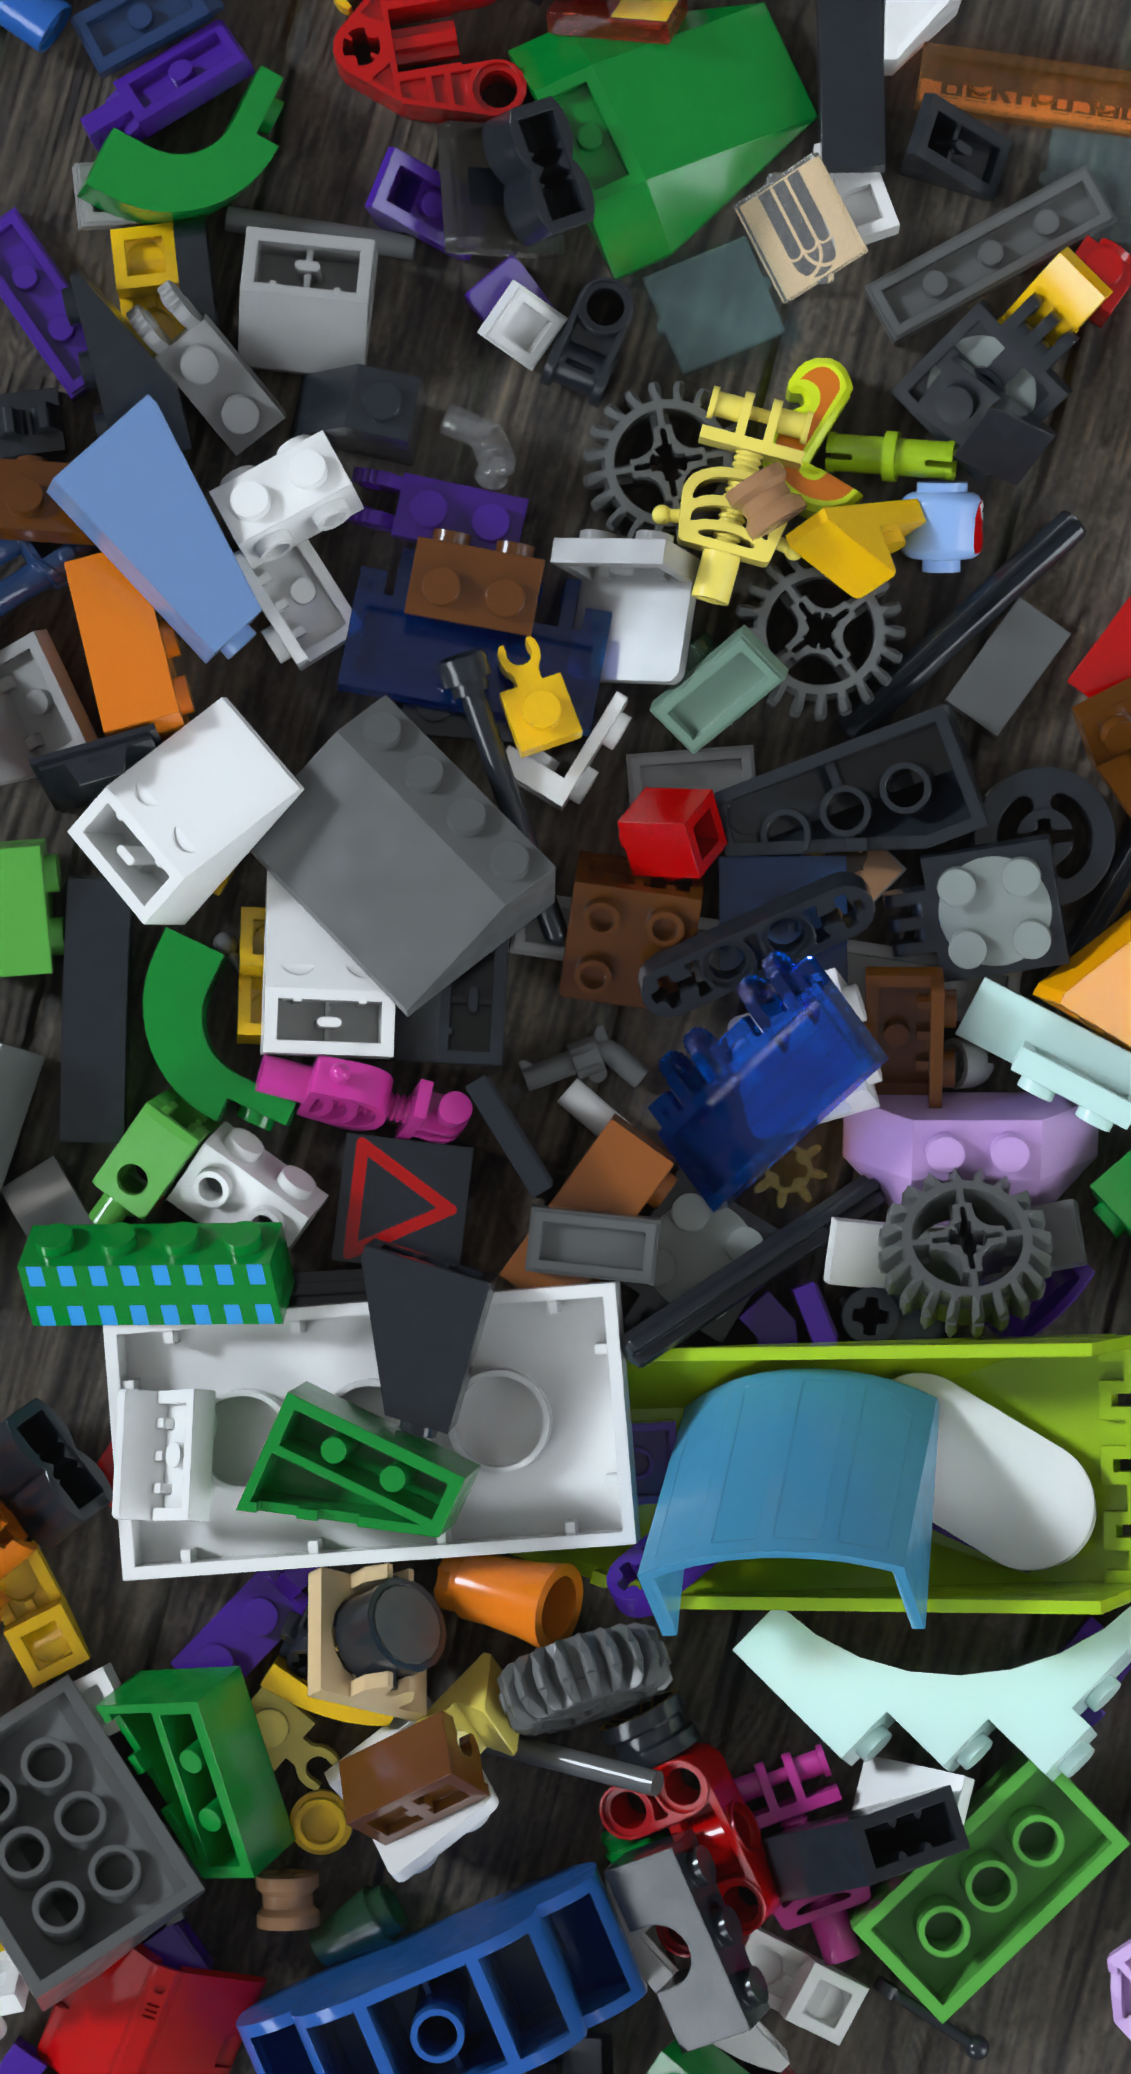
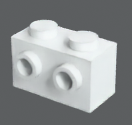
M323 430L312 436L304 434L288 440L278 449L277 455L255 467L253 465H245L231 471L221 480L220 486L209 491L234 540L252 569L265 562L284 556L294 546L322 531H327L341 525L350 516L364 509Z
M225 1121L204 1142L166 1200L198 1223L282 1222L288 1251L290 1252L329 1195L316 1187L313 1178L304 1170L286 1165L266 1151L262 1142L254 1134L242 1128H235Z

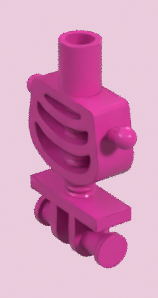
M264 1054L255 1086L256 1092L298 1102L296 1114L343 1129L368 1131L382 1126L388 1117L390 1121L395 1119L398 1122L395 1139L410 1140L413 1136L421 1138L424 1142L446 1145L455 1140L464 1130L473 1110L471 1100L464 1093L453 1091L444 1095L432 1092L434 1082L424 1079L420 1080L407 1098L405 1094L400 1096L399 1093H395L393 1095L392 1087L394 1080L385 1070L372 1065L325 1055H318L311 1066Z
M821 1743L815 1745V1750L793 1758L790 1752L781 1754L785 1767L767 1773L762 1761L753 1764L754 1772L733 1779L744 1802L765 1796L768 1806L752 1811L760 1829L778 1822H782L780 1826L784 1828L783 1831L809 1823V1821H806L808 1816L804 1813L842 1800L836 1782L805 1793L802 1788L801 1782L822 1774H825L826 1777L832 1775ZM790 1780L795 1796L777 1802L772 1786ZM870 1886L782 1902L774 1912V1915L784 1930H790L810 1922L825 1965L838 1964L852 1959L861 1953L846 1909L868 1902L871 1899Z

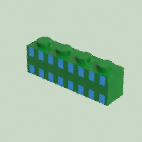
M117 1222L112 1224L66 1225L63 1223L32 1225L17 1266L33 1326L283 1324L295 1284L282 1222H176L168 1224H128Z

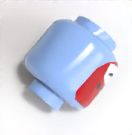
M918 481L917 491L905 495L902 500L918 498L926 522L904 537L906 545L901 548V551L909 558L922 560V572H960L961 560L976 557L983 548V500L978 494L968 492V482Z

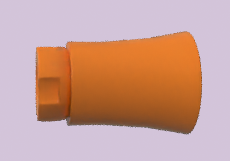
M498 1554L443 1558L438 1567L434 1597L440 1608L456 1612L462 1619L487 1625L540 1648L553 1644L556 1640L571 1637L582 1608L583 1582L577 1567L570 1563L536 1562Z

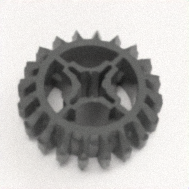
M657 381L648 384V403L642 404L638 394L633 389H629L624 393L625 405L629 410L628 414L625 415L612 404H608L604 408V416L614 428L610 430L600 425H593L589 431L590 438L604 446V449L591 448L583 451L584 463L590 466L601 467L600 471L585 475L583 477V485L585 489H605V492L596 496L591 501V508L594 513L603 512L612 506L615 508L616 511L606 522V529L609 532H616L627 521L633 525L628 532L627 538H635L636 531L638 530L661 531L674 535L675 544L688 551V547L679 545L677 541L679 523L656 524L652 514L634 505L623 493L620 486L631 484L632 488L648 487L658 493L663 505L672 509H680L683 486L693 473L711 467L733 468L732 462L735 461L733 457L737 453L718 448L705 451L704 447L689 448L684 446L675 438L672 424L669 419L686 422L700 431L702 424L723 429L720 424L725 419L713 416L712 420L706 418L707 411L704 408L708 402L709 390L700 388L696 393L693 403L683 401L685 383L675 381L672 389V399H662L661 387ZM650 422L653 444L651 450L642 457L630 459V464L614 467L616 455L624 440L638 427ZM733 423L723 430L735 433L737 423ZM661 439H664L667 454L671 455L673 463H684V466H687L686 471L680 469L677 471V480H675L674 484L675 497L671 495L669 481H665L663 472H652L649 469L651 464L656 466L659 464V456L662 451ZM719 483L713 495L727 493L725 491V488L728 487L727 483ZM705 511L696 513L691 517V520L720 519L718 514L721 512ZM702 535L712 538V535Z
M786 558L787 568L790 573L787 576H784L776 565L769 563L764 568V574L772 587L767 589L762 584L751 581L747 586L746 592L760 604L758 607L749 604H739L735 615L741 620L753 623V627L749 629L769 649L766 636L767 619L775 604L781 600L789 611L787 615L795 627V637L775 656L788 669L794 668L808 660L821 662L831 673L835 672L841 681L829 685H812L801 682L787 674L786 679L770 692L766 704L774 708L779 704L783 694L786 693L794 697L789 708L790 717L799 718L804 702L810 701L814 702L813 715L815 721H824L828 711L827 701L834 700L837 712L843 717L852 713V706L848 697L851 693L865 703V705L872 703L874 695L865 682L869 679L873 683L876 682L887 687L892 681V677L878 666L879 662L888 665L899 664L903 657L902 653L898 650L885 646L886 641L902 640L906 635L905 627L885 625L886 619L892 618L901 612L900 602L891 601L880 606L877 601L889 589V582L886 581L863 598L856 599L850 596L851 599L847 602L844 601L834 608L823 609L815 606L806 595L802 597L797 589L809 585H825L839 589L844 593L846 592L811 565V568L804 569L801 558L796 561ZM864 613L870 627L871 643L867 660L858 670L849 659L851 654L843 642V632L856 618ZM844 617L837 622L828 639L832 649L820 650V644L818 643L816 649L806 645L797 653H793L801 647L803 640L808 634L809 626L806 623V619L808 622L817 620L819 627L821 621H825L830 625L838 618Z
M954 1168L953 1172L948 1174L947 1183H941L929 1172L928 1176L923 1180L922 1191L908 1185L902 1193L901 1204L892 1203L886 1215L887 1225H883V1228L879 1231L878 1245L882 1251L878 1253L877 1264L880 1273L887 1274L885 1276V1289L888 1295H901L899 1308L902 1310L903 1315L921 1309L920 1323L924 1330L933 1325L936 1320L945 1322V1332L949 1338L957 1332L958 1325H969L970 1332L977 1339L983 1334L985 1322H989L1002 1333L1008 1327L1009 1314L1024 1320L1030 1311V1301L1039 1302L1043 1297L1046 1288L1044 1280L1051 1276L1054 1261L1049 1254L1052 1253L1054 1241L1051 1232L1044 1231L1046 1217L1043 1210H1030L1031 1198L1029 1197L1028 1190L1010 1196V1182H1008L1007 1176L999 1180L994 1186L985 1183L986 1176L982 1168L973 1175V1180H962L961 1174ZM950 1220V1224L943 1230L928 1232V1238L918 1239L934 1225ZM959 1237L962 1238L964 1251H967L970 1260H973L972 1269L969 1267L967 1254H964L961 1245H958ZM1004 1266H1014L1004 1277L993 1283L981 1286V1280L987 1275L1002 1273Z
M634 1622L629 1625L620 1623L604 1629L599 1627L594 1631L583 1634L577 1633L573 1637L556 1640L555 1643L548 1646L535 1648L534 1652L519 1656L515 1662L508 1664L497 1678L500 1689L498 1697L503 1713L506 1714L511 1728L516 1733L533 1736L543 1733L551 1735L562 1730L570 1731L583 1725H592L597 1721L613 1718L617 1714L633 1710L634 1707L640 1704L650 1702L653 1697L661 1695L673 1681L669 1668L671 1661L666 1645L660 1640L654 1626Z

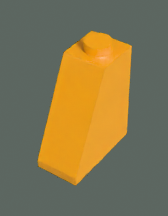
M1131 910L1070 958V964L1059 966L1039 982L1032 994L1130 1052Z

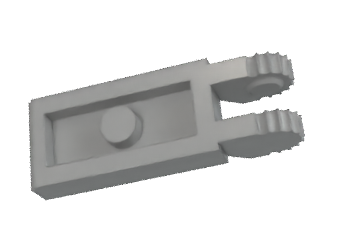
M167 280L157 288V292L164 306L186 329L171 340L158 325L153 315L139 304L126 313L127 318L148 347L156 352L155 358L160 365L174 378L184 394L237 456L285 419L286 411L206 313L201 315L173 281Z

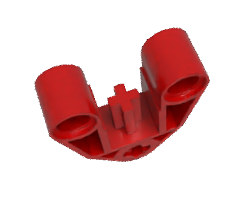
M363 0L338 29L333 40V54L340 78L349 87L405 119L483 129L485 122L512 108L527 104V82L523 72L515 64L507 60L492 59L463 65L461 62L398 72V68L460 58L454 20L391 30V26L449 17L454 12L486 7L493 4L496 0ZM368 44L372 63L358 65L354 47ZM504 83L516 92V97L508 106L494 108L482 100L483 91L492 84Z

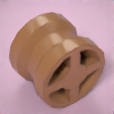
M780 461L757 471L737 484L725 495L730 506L740 509L746 517L747 525L745 530L752 541L771 533L807 508V504L801 494L792 493L785 483L787 472Z
M303 1868L274 1869L262 1871L255 1877L256 1889L262 1894L263 1906L256 1914L257 1928L268 1931H296L320 1926V1910L313 1902V1892L319 1887V1871Z

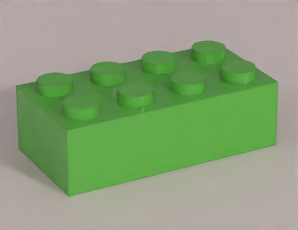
M1021 1750L971 1796L964 1823V1829L971 1849L884 1880L871 1892V1899L868 1902L859 1904L848 1914V1919L854 1932L942 2024L1131 1844L1122 1832L1070 1778L1061 1773L1052 1782Z

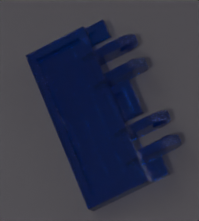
M402 549L393 596L384 594L388 577L387 570L361 566L337 683L338 690L377 698L387 695L393 701L465 714L461 699H453L450 688L443 689L435 663L466 650L484 647L492 673L487 675L490 687L485 689V693L495 720L507 722L499 701V694L515 687L509 679L504 677L498 667V648L504 645L508 660L515 665H524L531 659L525 646L526 637L404 614L415 555L414 549ZM567 578L566 585L562 587L559 606L561 613L558 626L534 622L531 637L536 640L540 648L541 660L539 671L542 678L561 672L583 731L582 736L589 737L613 612L586 608L582 631L574 630L573 623L581 580ZM541 582L538 603L541 601L543 582Z
M780 950L771 952L762 961L763 964L761 966L764 969L763 972H765L766 978L771 980L770 983L776 992L771 990V986L767 984L766 980L761 979V976L757 977L755 974L753 976L749 974L737 985L738 988L736 990L739 993L738 996H740L741 1002L745 1003V1007L751 1016L742 1017L718 1041L712 1035V1032L710 1033L706 1028L703 1029L701 1026L697 1028L695 1026L683 1037L684 1040L682 1041L687 1054H690L692 1057L691 1060L682 1051L678 1052L677 1049L675 1051L671 1049L659 1060V1071L667 1079V1083L672 1090L660 1095L648 1109L662 1127L657 1134L673 1157L676 1158V1161L712 1212L724 1209L735 1201L889 1059L814 955L806 956L796 965V962L786 952L782 953Z

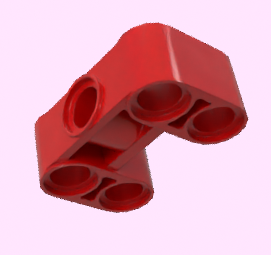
M700 1742L694 1743L676 1756L651 1768L662 1771L664 1775L663 1788L656 1797L611 1786L605 1791L599 1805L600 1818L608 1832L619 1839H639L665 1827H668L671 1835L693 1829L699 1845L705 1846L714 1860L716 1884L725 1904L732 1907L741 1923L743 1936L751 1934L758 1929L781 1905L762 1845V1836L757 1820L751 1809L745 1804L724 1757L711 1745ZM681 1768L688 1769L697 1776L701 1785V1791L693 1790L687 1786L682 1778ZM627 1792L635 1793L642 1799L647 1810L646 1814L639 1813L631 1806ZM738 1886L746 1887L754 1893L759 1904L758 1908L750 1906L742 1900L738 1892ZM656 1925L659 1941L666 1950L675 1956L691 1957L689 1947L681 1935L669 1927Z

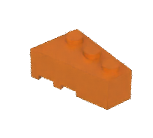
M103 552L64 562L105 736H111L154 723L162 741H166L190 722L188 714L195 712L186 675L177 676L173 661L174 657L182 656L176 631L166 620H162V616Z

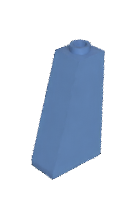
M147 394L53 478L47 493L206 664L220 651L229 660L257 634L249 624L262 609L158 404Z

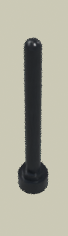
M484 647L466 650L436 662L435 667L443 689L450 688L453 699H461L499 810L540 850L485 693V689L490 687L487 675L492 673ZM555 894V903L539 914L537 920L545 941L550 945L559 946L566 941L568 929Z

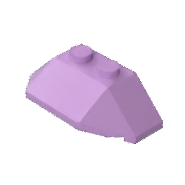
M942 1092V1108H929L928 1095H877L880 1107L843 1117V1157L860 1175H865L868 1179L875 1178L878 1181L885 1195L886 1203L890 1207L892 1203L901 1204L902 1193L908 1185L922 1191L923 1180L928 1176L929 1172L941 1183H947L948 1174L953 1172L954 1168L959 1171L962 1180H973V1175L982 1168L986 1176L985 1183L993 1186L1003 1177L1007 1176L1008 1182H1010L1009 1195L1012 1196L1028 1190L1029 1197L1031 1198L1030 1207L1056 1202L1093 1162L1098 1154L1099 1128L1077 1117L1075 1112L1079 1105L1058 1094L1054 1096L1052 1102H1048L1029 1092ZM950 1220L936 1225H949Z

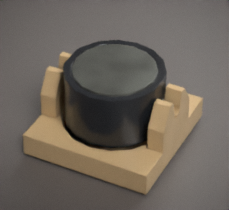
M384 1563L365 1566L351 1574L325 1567H319L308 1573V1697L409 1721H416L426 1716L427 1669L435 1665L444 1652L447 1633L444 1616L436 1600L422 1585L414 1582V1570L408 1568L393 1574V1564ZM347 1601L338 1613L335 1628L333 1627L335 1612L341 1603ZM336 1651L340 1652L346 1666L353 1673V1677L344 1669Z

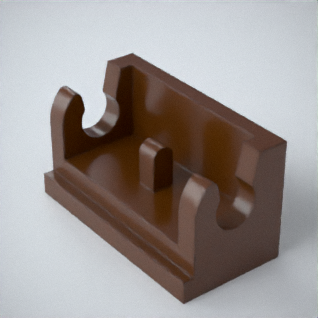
M440 1711L338 1761L346 1825L385 1846L490 1796L488 1784L484 1782L480 1751L474 1735L469 1733L461 1737L458 1745L454 1719L444 1711Z

